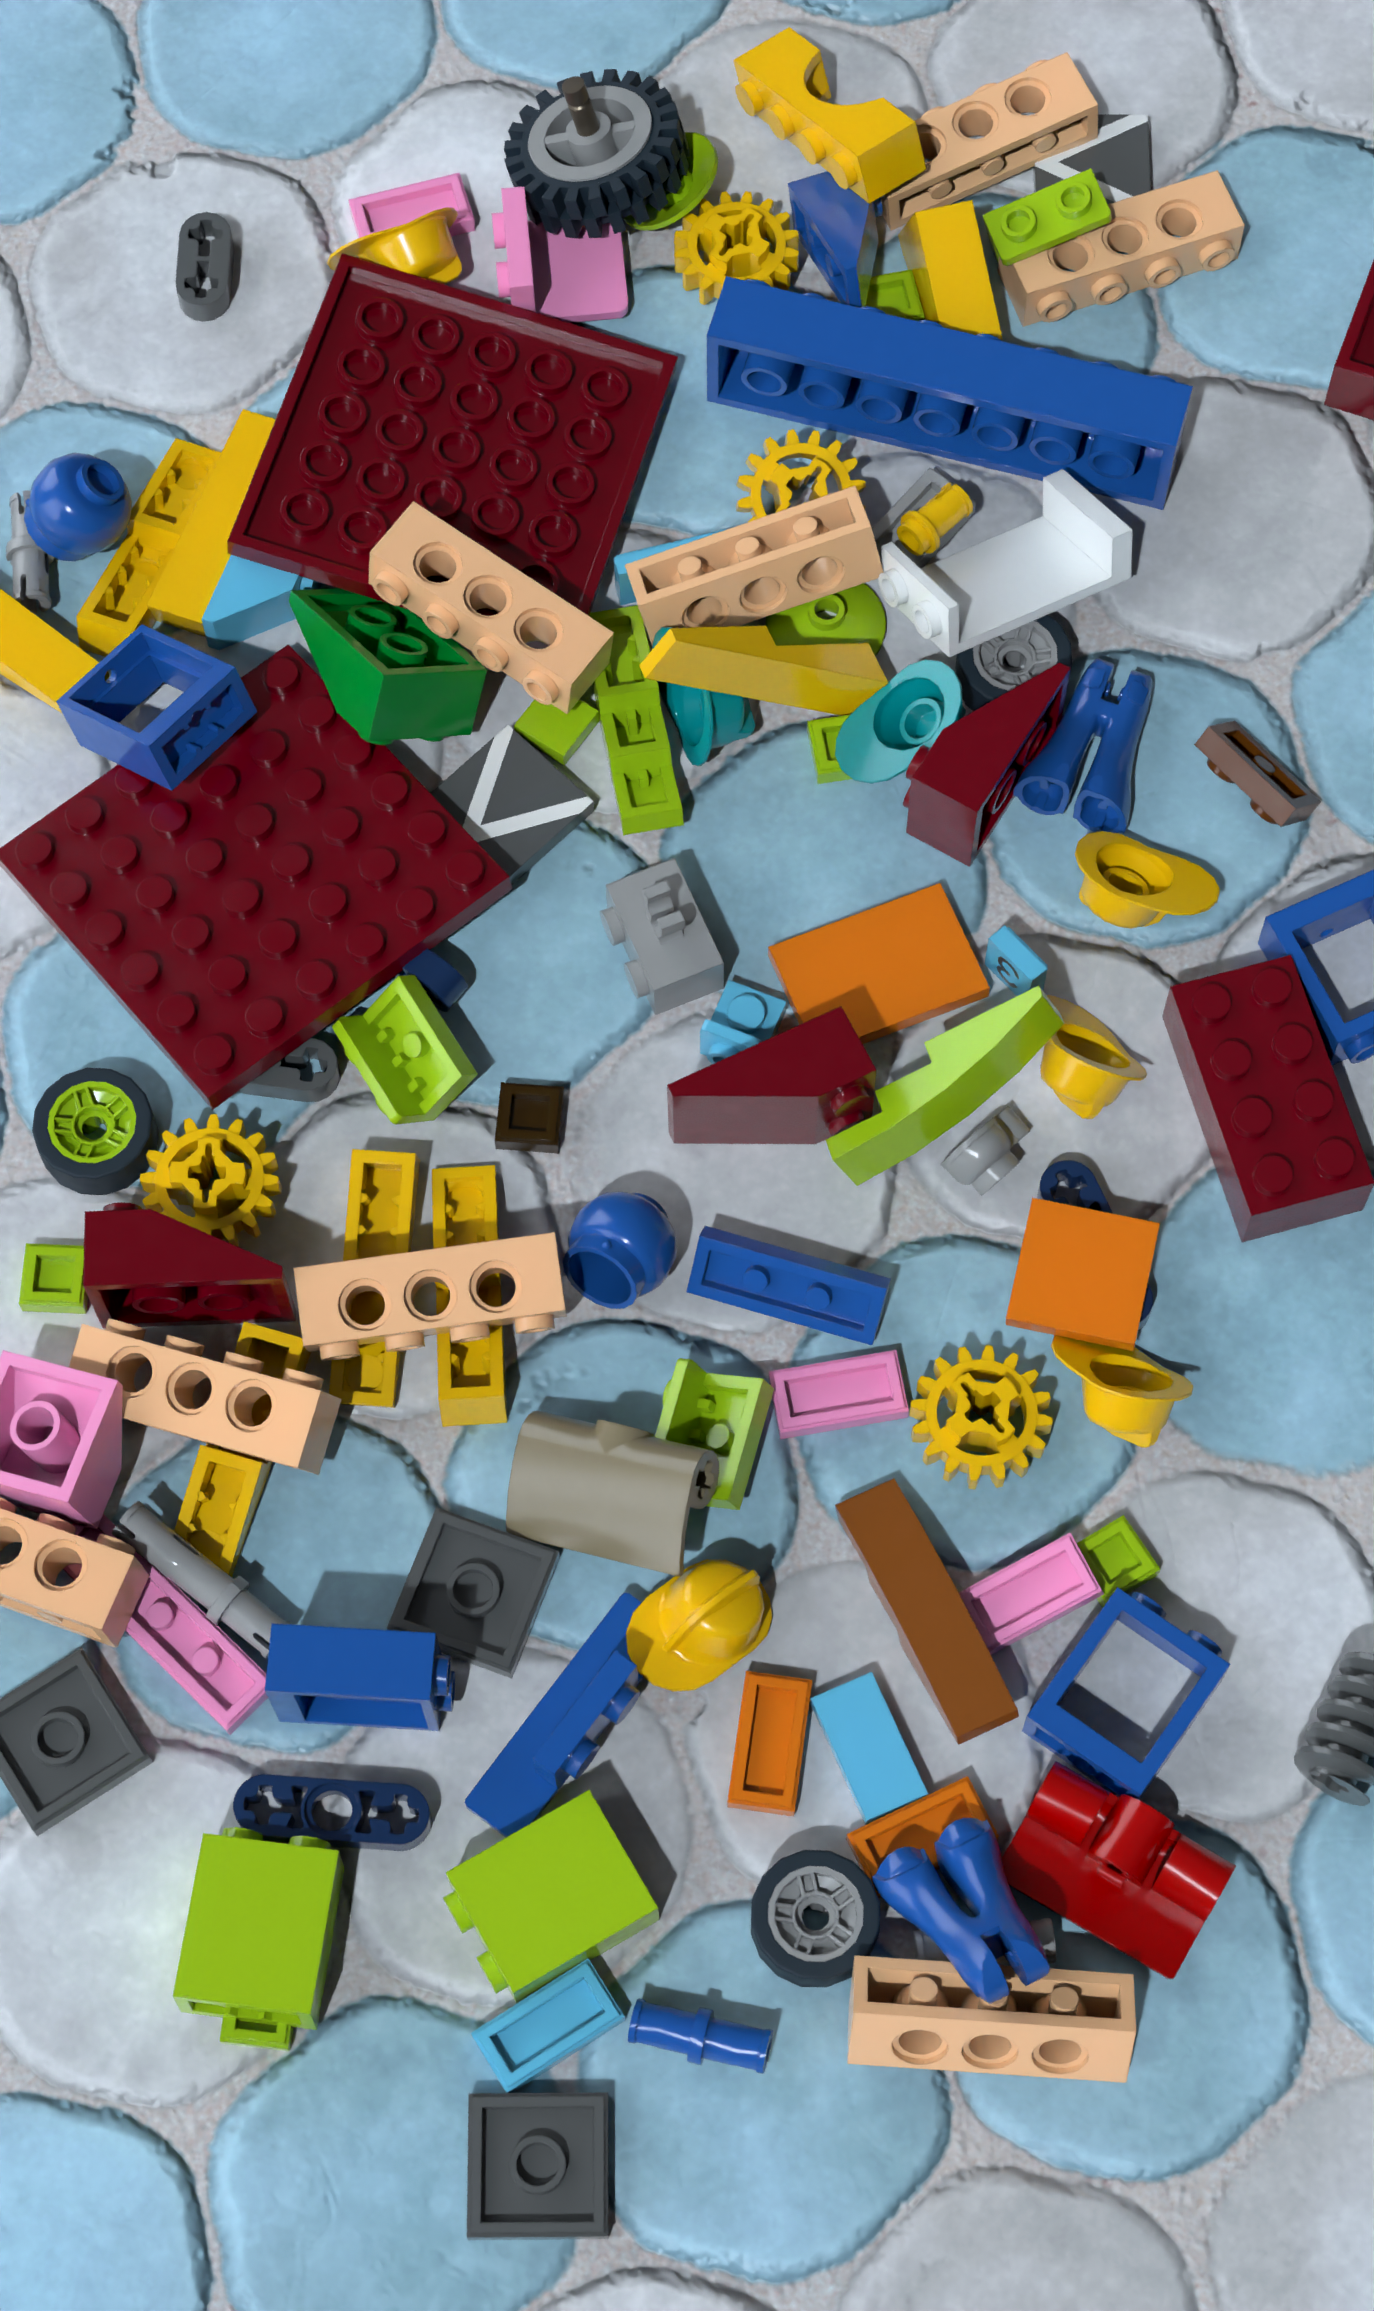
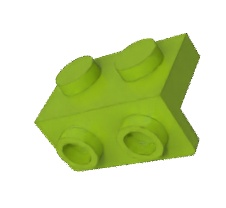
M1091 168L982 215L996 261L998 263L1000 257L1002 264L1005 266H1010L1108 224L1112 220L1109 206Z
M415 975L398 976L363 1015L340 1017L332 1025L335 1034L344 1046L347 1058L357 1067L375 1096L377 1106L395 1125L434 1121L478 1075Z
M679 1358L676 1362L672 1379L668 1381L664 1388L662 1398L663 1409L655 1437L713 1450L717 1454L719 1461V1476L714 1495L706 1506L740 1510L774 1388L763 1378L706 1373L692 1359Z

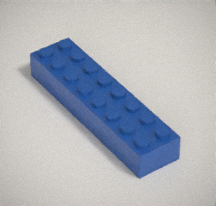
M726 276L707 332V401L1043 481L1045 476L1064 469L1090 493L1160 510L1164 509L1181 446L1193 386L1177 383L1174 379L1163 375L1147 376L1122 370L1108 362H1088L1062 356L1048 348L1033 349L1003 342L989 334L973 335L944 328L942 325L929 320L914 321L886 314L874 307L865 306L859 308L833 302L815 293L800 294L778 289L760 280L749 279L744 281Z

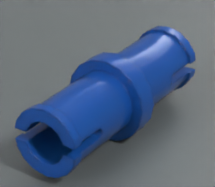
M637 1999L628 2032L629 2043H641L686 2054L689 2063L702 2065L704 2059L756 2070L757 2073L764 2074L773 2039V2030L766 2028L764 2030L715 2018L714 2010L699 2007L697 2013L648 2003L643 1999Z

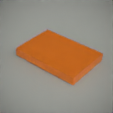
M941 883L768 947V957L799 1025L842 1006L862 1044L989 997L990 987Z

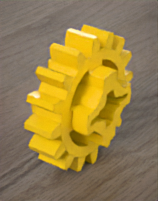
M727 191L721 192L720 204L713 206L703 198L699 202V216L688 213L683 217V230L675 231V272L683 274V288L685 291L694 290L699 287V303L703 305L710 302L714 297L719 299L726 276L744 281L749 279L760 280L771 287L788 290L790 288L791 273L798 271V230H790V215L788 212L773 216V200L770 198L763 201L759 206L752 204V194L748 191H745L740 202H732L731 196ZM770 243L774 248V254L770 252ZM699 249L704 251V261L709 263L707 266L699 256Z
M792 429L788 430L786 434L785 446L780 447L771 437L764 441L763 448L767 456L765 459L752 453L748 456L745 463L755 474L754 476H739L736 486L743 491L749 492V496L738 500L735 506L737 512H751L753 518L748 521L750 522L767 516L761 499L762 485L766 487V491L773 495L775 510L779 512L788 509L790 506L789 501L793 493L788 487L798 490L802 484L806 485L812 476L816 477L810 488L812 491L808 498L809 501L828 495L826 479L830 473L834 477L839 491L856 486L859 494L866 488V483L863 480H851L849 474L858 464L856 458H850L841 462L836 457L842 443L840 441H834L825 449L819 446V431L813 430L806 443H799L798 435ZM791 458H807L812 460L809 466L793 469L788 468L783 463L778 464Z
M210 1114L207 1127L203 1129H198L191 1118L184 1119L186 1134L179 1138L167 1130L161 1134L167 1148L164 1153L148 1150L146 1154L150 1167L156 1172L140 1174V1183L143 1190L151 1193L142 1199L145 1208L152 1209L216 1238L225 1239L226 1242L237 1247L238 1238L236 1234L243 1230L257 1238L261 1234L256 1221L258 1215L274 1218L276 1214L274 1203L267 1196L282 1194L279 1177L272 1175L279 1169L274 1152L263 1153L267 1147L264 1136L257 1132L245 1139V1126L243 1121L238 1118L229 1126L228 1130L222 1129L217 1114ZM227 1151L240 1156L251 1169H246L244 1163L232 1162L226 1156ZM214 1167H216L220 1179L214 1180L212 1190H209L207 1202L202 1189L208 1188L210 1178H213ZM171 1199H176L178 1205H190L195 1210V1218L181 1212L172 1203Z
M990 1345L985 1346L981 1359L972 1360L971 1354L965 1346L960 1347L957 1354V1364L951 1366L941 1357L937 1358L933 1368L937 1380L920 1376L916 1391L925 1399L911 1400L909 1413L910 1417L922 1420V1422L912 1427V1442H929V1445L924 1450L922 1461L926 1465L933 1464L940 1459L946 1464L943 1479L947 1482L952 1480L958 1471L967 1473L968 1488L974 1490L979 1483L981 1475H989L996 1488L1003 1487L1005 1470L1008 1468L1021 1478L1025 1476L1029 1468L1025 1454L1041 1459L1046 1443L1037 1435L1050 1434L1053 1418L1045 1414H1039L1049 1407L1051 1396L1049 1392L1039 1391L1033 1393L1032 1390L1037 1384L1039 1376L1036 1369L1020 1375L1016 1372L1019 1355L1011 1353L1003 1363L994 1361L995 1354L993 1346ZM976 1379L989 1380V1381L996 1382V1383L980 1382V1381H975V1380H976ZM944 1396L948 1400V1408L954 1415L947 1419L946 1425L940 1429L937 1419V1408ZM1021 1406L1024 1415V1429L1020 1437L1017 1438L1014 1435L1015 1428L1008 1419L1015 1414L1016 1408ZM973 1409L979 1416L987 1412L993 1414L991 1425L982 1418L973 1423L969 1421L970 1410ZM964 1451L983 1452L987 1455H974Z

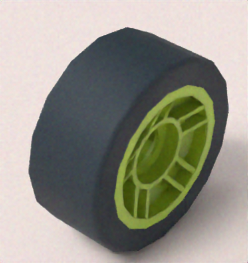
M84 1068L65 1074L46 1089L34 1111L32 1133L45 1168L60 1185L80 1194L107 1195L128 1188L140 1178V1174L146 1173L150 1165L146 1158L148 1150L157 1151L159 1130L147 1095L132 1078L112 1069ZM100 1124H105L107 1128L106 1133L96 1140L86 1138L83 1134L84 1132L90 1134L94 1130H98Z

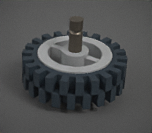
M604 69L602 82L595 81L592 71L581 73L580 77L566 78L556 83L560 95L554 98L545 89L535 96L540 109L537 110L526 104L519 112L522 123L512 122L508 130L511 140H505L504 152L507 157L504 159L513 186L525 187L526 209L530 220L536 225L542 222L545 231L556 234L562 227L566 237L578 238L582 226H585L589 238L602 237V224L611 223L613 232L616 234L626 230L623 218L632 215L639 225L649 219L645 206L650 204L660 211L668 204L665 191L677 194L682 186L679 175L687 176L689 169L687 157H690V149L675 101H672L671 94L665 87L659 88L657 80L648 76L642 82L639 72L628 70L622 81H620L617 69Z

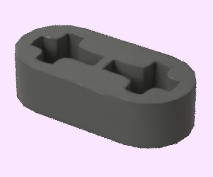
M203 212L189 217L183 223L179 233L175 284L180 308L186 316L202 322L215 320L222 316L229 308L232 294L235 250L231 229L225 218L215 213ZM204 237H215L210 243L209 256H201L199 245L203 244ZM201 277L209 278L211 289H208L206 297H196L195 294H198L200 291Z
M310 1038L238 1092L301 1102L321 1101L328 1098L336 1090L340 1081L337 1057L333 1049L324 1041ZM309 1059L319 1060L321 1070L324 1072H315L312 1081H302L301 1073L298 1069L306 1068Z

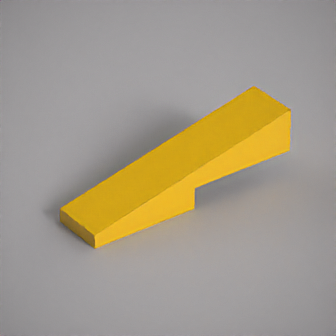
M245 409L242 410L146 604L156 621L206 637L202 617L231 556L227 554V540L276 419Z
M178 438L174 440L131 509L125 539L76 616L79 648L106 657L141 624L151 629L153 628L156 620L146 604L221 452Z
M0 589V674L62 713L56 701L99 662ZM108 671L105 674V681L110 677Z
M767 626L670 628L639 665L645 679L841 716L852 714L857 707L888 684L869 643L776 646Z
M352 1149L343 1261L411 1252L421 1161L416 1153ZM365 1291L358 1294L350 1305L351 1319L361 1325H369L379 1320L385 1309L383 1296L374 1291ZM385 1342L359 1345L360 1356L331 1361L329 1394L342 1399L340 1405L395 1408L400 1351L386 1352Z
M495 1165L432 1169L433 1249L499 1240ZM501 1273L487 1276L479 1287V1298L486 1305L492 1307L502 1306ZM435 1282L436 1314H440L447 1308L450 1302V1291L445 1285ZM503 1325L489 1327L490 1338L471 1342L451 1343L450 1333L437 1334L438 1400L442 1427L507 1423Z
M245 1321L243 1322L234 1352L264 1362L261 1374L281 1380L286 1368L305 1372L311 1352L303 1346L301 1337ZM269 1394L261 1396L253 1405L252 1420L255 1426L266 1421L271 1413L272 1402ZM206 1443V1446L200 1445L174 1531L232 1577L272 1462Z

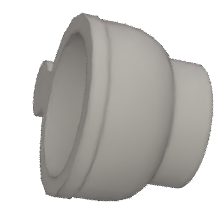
M1007 1106L954 1150L941 1165L961 1184H972L982 1196L1020 1163L1010 1149L1025 1137L1030 1130L1012 1109Z

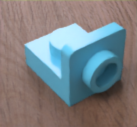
M728 980L711 1020L706 1019L701 1027L700 1054L707 1056V1059L714 1064L776 1036L786 1013L787 1001Z

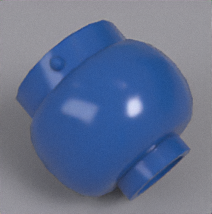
M70 453L51 460L33 481L30 498L25 501L27 506L25 507L24 521L28 533L36 545L43 551L59 560L75 562L85 558L87 555L103 551L117 542L129 524L132 501L127 485L114 466L90 454Z
M607 1192L588 1202L577 1214L568 1236L569 1249L566 1251L562 1262L564 1273L571 1285L584 1297L610 1309H624L632 1305L637 1297L644 1296L659 1287L667 1278L677 1257L676 1233L663 1207L651 1197L640 1193Z

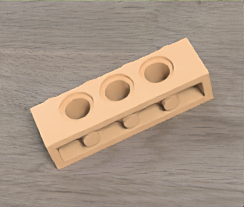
M1068 52L1050 60H1039L1027 67L1024 72L999 83L983 85L972 95L946 107L938 106L932 108L919 119L914 120L918 130L924 159H931V161L925 162V171L880 197L883 209L882 216L892 231L905 225L917 211L952 204L1034 167L1036 162L1098 138V103ZM1027 112L1036 113L1033 115H1021ZM972 136H984V137L979 138V139H971V138H969V137H972Z
M1218 170L1108 204L1112 216L1110 223L1010 266L1003 265L999 257L997 272L1022 326L1025 327L1040 321L1054 322L1062 319L1069 312L1094 304L1108 305L1119 300L1123 295L1148 287L1162 288L1171 284L1177 278L1202 270L1215 271L1238 259L1245 225ZM1062 269H1071V270H1074V271L1070 272V271H1065V270H1062Z
M856 486L625 564L652 645L655 634L661 627L740 626L878 579L879 575L883 573L873 531Z
M414 501L370 551L369 584L373 586L375 592L384 601L394 606H404L422 618L425 625L437 636L445 639L452 638L472 651L475 658L484 667L495 672L502 671L521 683L525 691L541 704H552L568 714L609 664L614 636L613 631ZM430 576H441L446 578L448 581L436 583L431 582L426 578ZM488 608L496 611L498 614L486 616L477 613L476 610ZM530 641H540L545 643L549 647L543 649H535L529 647L525 643Z
M555 1232L293 1268L303 1346L309 1352L320 1351L322 1361L360 1356L359 1345L385 1342L386 1352L418 1349L425 1347L424 1336L450 1333L451 1343L483 1340L490 1338L489 1327L515 1324L516 1334L548 1331L555 1328L554 1318L567 1316ZM495 1273L509 1276L516 1285L513 1298L507 1304L499 1307L486 1305L479 1298V1287L482 1281L487 1276ZM430 1282L441 1283L450 1291V1302L447 1308L434 1316L419 1313L414 1305V1298L418 1289ZM374 1291L381 1294L385 1301V1309L379 1320L369 1325H361L354 1322L350 1316L352 1300L362 1292Z
M108 1318L105 1330L85 1324L81 1325L69 1368L118 1380L123 1385L122 1419L319 1475L342 1400L321 1391L323 1378L286 1368L281 1380L261 1374L264 1362L226 1351L223 1363L202 1357L204 1345L167 1335L164 1346L143 1341L146 1329ZM149 1361L152 1366L151 1380L144 1389L137 1392L134 1385L135 1373L143 1363ZM208 1377L212 1385L210 1398L202 1407L196 1409L193 1403V1391L201 1380ZM269 1394L272 1402L271 1413L266 1421L255 1426L252 1420L253 1405L261 1396Z
M0 1497V1551L11 1543H22L19 1555L10 1563L0 1565V1606L117 1648L149 1578V1574L134 1556L136 1549L124 1541L104 1534H100L96 1542L75 1535L77 1529L73 1525L49 1514L40 1513L37 1521L16 1514L17 1507ZM75 1563L82 1564L81 1572L74 1582L66 1586L55 1585L56 1578L64 1567Z
M854 1955L848 2009L847 2064L1126 2083L1136 2036L1134 1974L1049 1968L1047 1976L1025 1986L1011 1966L999 1965L1006 1979L1009 1995L989 2004L980 1997H976L951 1962Z

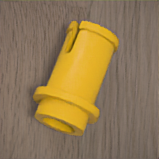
M948 482L941 488L939 493L917 512L910 510L901 517V525L897 528V536L902 545L910 553L917 556L922 555L924 552L933 553L940 546V538L973 512V504L969 495L959 485L954 484L952 486Z

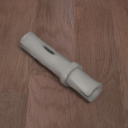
M140 1501L134 1503L121 1517L119 1522L122 1525H116L112 1535L134 1547L139 1555L208 1610L206 1617L215 1625L221 1622L225 1623L267 1659L272 1623H291L282 1619L248 1591L250 1583L240 1575L235 1579L230 1577L194 1548L192 1544L147 1510L143 1503Z

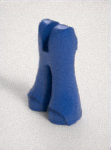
M1096 658L1083 673L1053 735L1021 774L1014 788L1013 796L1018 797L1022 804L1036 813L1043 815L1060 813L1063 815L1086 749L1091 740L1098 736L1101 738V741L1076 799L1073 818L1077 819L1084 828L1093 832L1106 831L1124 834L1131 808L1133 761L1150 704L1152 678L1149 675L1132 670L1125 687L1121 689L1117 697L1119 704L1105 701L1103 699L1104 696L1108 697L1110 680L1115 664Z
M976 1818L955 1820L945 1828L939 1840L934 1842L938 1865L943 1877L963 1900L974 1918L967 1915L957 1906L924 1848L920 1850L914 1847L896 1849L884 1859L877 1873L872 1876L873 1885L885 1902L898 1914L919 1928L941 1949L976 1997H980L991 2004L1009 1995L1006 1979L996 1959L1002 1956L1006 1958L1025 1986L1048 1975L1050 1966L1045 1950L1011 1892L1004 1873L1000 1848L988 1820L981 1821Z

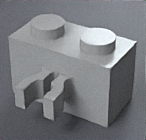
M675 858L606 884L607 909L600 911L603 927L613 946L620 943L623 944L630 959L629 962L624 963V970L630 987L636 998L646 995L655 1015L724 989V962Z

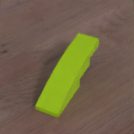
M634 605L590 613L591 618L614 632L609 664L592 685L597 710L599 711V721L623 835L683 826V810L672 766L670 743L660 705L658 682L645 679L639 667L650 653L639 607Z
M1038 985L924 1042L931 1063L876 1090L875 1093L882 1112L826 1139L832 1160L858 1186L914 1155L972 1114L1019 1073L1063 1026L1064 1021L1060 1012Z

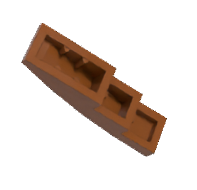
M893 1478L836 1504L838 1520L866 1567L870 1585L897 1629L903 1651L957 1744L960 1745L1018 1718V1709L984 1640L896 1480Z

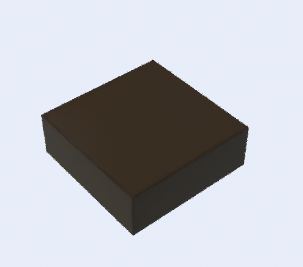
M501 1082L495 1132L496 1149L559 1154L565 1097L564 1087Z

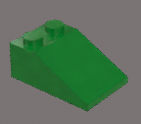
M340 588L291 590L289 604L335 709L341 717L358 731V735L363 740L377 745H389L394 740L420 738L426 741L437 742L442 741L446 736L471 735L487 669L452 638L445 639L437 636L425 625L422 618L402 607Z

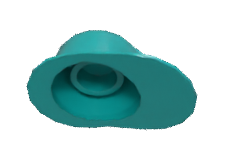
M673 627L660 628L655 634L652 649L666 632ZM657 681L662 699L679 732L685 755L692 765L702 766L707 761L711 749L747 738L753 733L755 722L748 698Z
M922 660L909 664L896 674L886 686L882 687L857 707L844 721L836 738L835 756L841 770L855 781L870 784L891 780L905 772L915 753L922 745L931 748L945 727L963 718L966 714V709L962 705V685L955 671L941 661Z

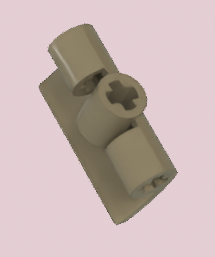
M533 1411L527 1416L521 1426L514 1452L508 1487L506 1531L509 1534L524 1539L680 1577L684 1574V1550L690 1507L703 1509L713 1497L719 1476L717 1454L713 1450L656 1438L653 1433L598 1419L595 1424L543 1411Z

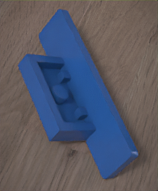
M623 1593L466 1797L465 1805L467 1809L504 1837H508L536 1821L568 1777L572 1776L574 1779H577L583 1774L600 1748L595 1743L611 1721L616 1725L621 1723L638 1700L640 1691L636 1688L644 1677L638 1673L637 1665L631 1661L627 1653L626 1631L633 1612L642 1602L631 1594Z

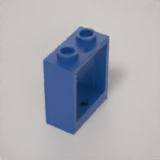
M143 624L56 701L80 746L171 791L257 713L236 667ZM111 670L109 679L105 681L106 672ZM163 682L184 692L140 733L120 724L130 712Z
M1374 869L1266 916L1258 940V945L1268 961L1288 955L1292 956L1332 1066L1346 1059L1355 1064L1374 1056V1010L1344 1023L1302 949L1369 919L1374 924Z
M1117 1587L1028 1713L1022 1732L1105 1790L1118 1797L1121 1794H1125L1140 1800L1222 1682L1230 1664L1221 1658L1222 1650L1207 1636L1194 1630H1189L1187 1634L1164 1619L1166 1612L1154 1600L1139 1592H1133L1130 1596ZM1117 1621L1201 1677L1142 1763L1059 1706Z
M272 1623L265 1692L279 1722L439 1731L441 1711H453L455 1671H451V1655L441 1653L436 1633Z

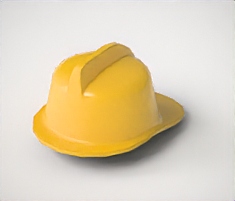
M445 207L427 213L407 224L355 239L333 252L327 260V265L331 270H335L343 253L445 285L457 279L462 273V264L449 231L458 214L455 208Z
M1106 831L1088 833L1077 843L1075 857L1079 868L1084 873L1079 899L1105 922L1117 927L1130 929L1146 927L1160 922L1166 914L1195 915L1208 911L1218 902L1220 888L1214 877L1201 866L1184 858L1148 847L1122 834Z
M1047 995L1060 1012L1064 1024L1044 1045L1040 1066L1041 1079L1054 1090L1059 1100L1083 1119H1093L1099 1114L1103 1106L1112 1104L1119 1097L1130 1080L1141 1081L1147 1076L1146 1069L1127 1053L1112 1032L1099 1019L1066 999Z
M1054 1335L1051 1348L1055 1357L1082 1379L1083 1407L1086 1416L1091 1422L1104 1428L1116 1437L1142 1448L1153 1446L1158 1440L1161 1429H1163L1168 1421L1174 1402L1192 1395L1194 1386L1187 1378L1164 1368L1137 1348H1134V1351Z
M705 1559L684 1569L682 1576H674L646 1597L633 1612L626 1631L627 1653L631 1661L637 1665L638 1673L654 1686L672 1692L692 1691L714 1681L754 1651L767 1636L772 1620L770 1598L759 1580L760 1576L754 1569L748 1571L745 1567L728 1560Z

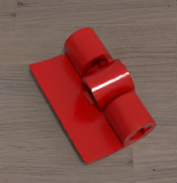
M1057 1761L1043 1781L1027 1811L1025 1819L1002 1856L1004 1873L1009 1886L1170 1980L1176 1976L1203 1924L1228 1883L1236 1865L1174 1830V1823L1151 1806L1125 1794H1121L1118 1797Z

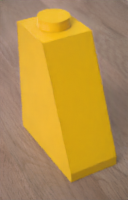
M969 200L915 212L898 234L907 269H912L925 320L936 322L944 328L973 335L989 334L1002 341L973 201Z

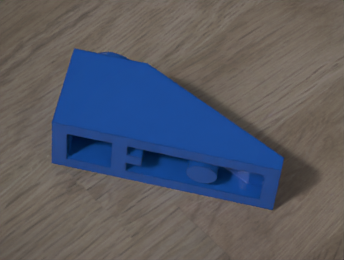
M828 171L788 183L794 230H798L800 242L840 303L859 308L865 307L878 246L876 218L883 214L881 198L876 199L870 204L867 203L851 189H842Z

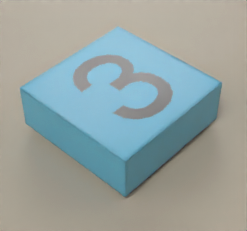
M1004 925L988 938L985 965L1016 996L1038 985L1044 991L1048 965L1010 927L1007 928Z

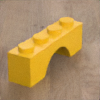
M790 27L733 60L739 84L735 86V92L745 112L750 116L757 115L766 122L780 140L787 139L800 149L809 163L812 165L818 163L832 175L842 189H851L870 204L926 170L916 122L885 98L852 105L827 103L831 98V93L821 52Z

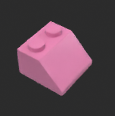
M3 1350L0 1356V1497L18 1508L49 1514L65 1521L97 1529L122 1469L123 1385L115 1379Z

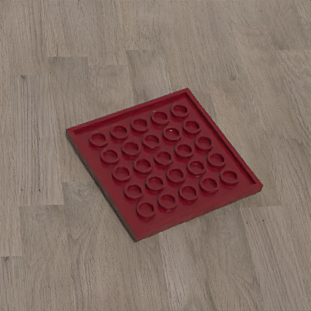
M342 253L227 540V554L387 603L375 592L373 586L369 584L370 551L414 501L590 616L672 382L678 356ZM430 576L426 578L427 580L436 583L448 581L446 578L441 576ZM488 608L476 610L477 613L486 616L498 614L496 611ZM530 641L525 643L529 647L535 649H543L549 647L548 645L540 641Z
M289 644L241 677L257 713L174 790L171 791L118 764L0 848V866L212 1110L403 970L402 967L427 948L431 950L512 890L509 875L385 745H377L363 740L358 735V731L337 713L324 681Z

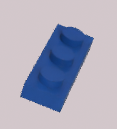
M704 1226L699 1235L686 1292L873 1345L891 1278Z

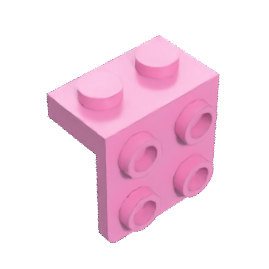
M525 187L501 188L503 212L492 213L495 249L506 248L508 260L506 262H496L499 298L511 297L512 306L568 323L624 317L628 313V295L621 232L614 234L611 223L602 224V237L589 238L585 226H582L578 238L566 237L562 227L556 234L545 231L542 222L536 225L532 221L527 220Z

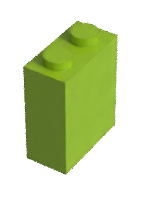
M590 1790L446 1872L453 1892L442 1898L462 1934L472 1928L475 1929L487 1950L476 1957L481 1969L495 1993L497 1994L508 1988L516 2004L587 1958L590 1961L659 1921V1911L655 1901Z
M238 1827L224 1828L222 1835L203 1833L173 1991V1998L180 2012L221 2018L223 2016L236 2017L237 2020L274 2025L284 2023L292 2027L317 2030L344 1874V1866L339 1850L330 1849V1843L325 1840L309 1836L291 1837L289 1844L263 1841L261 1833Z

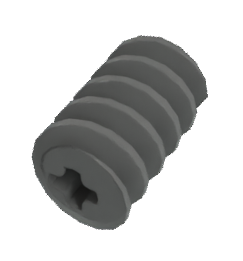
M1349 1652L1339 1662V1671L1342 1675L1333 1678L1328 1685V1694L1331 1699H1325L1317 1708V1718L1320 1722H1314L1308 1726L1305 1732V1740L1309 1746H1302L1296 1751L1294 1764L1305 1778L1324 1793L1345 1803L1365 1806L1370 1804V1800L1356 1787L1357 1782L1374 1785V1768L1367 1763L1369 1758L1374 1759V1654Z

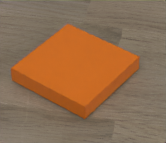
M1032 1198L1006 1315V1325L1134 1351L1160 1223Z

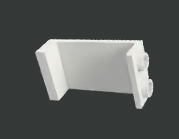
M1062 469L1043 477L1042 517L923 568H919L892 542L881 546L883 573L878 578L879 588L888 605L897 607L915 625L923 638L930 639L948 657H952L1130 579L1133 529Z

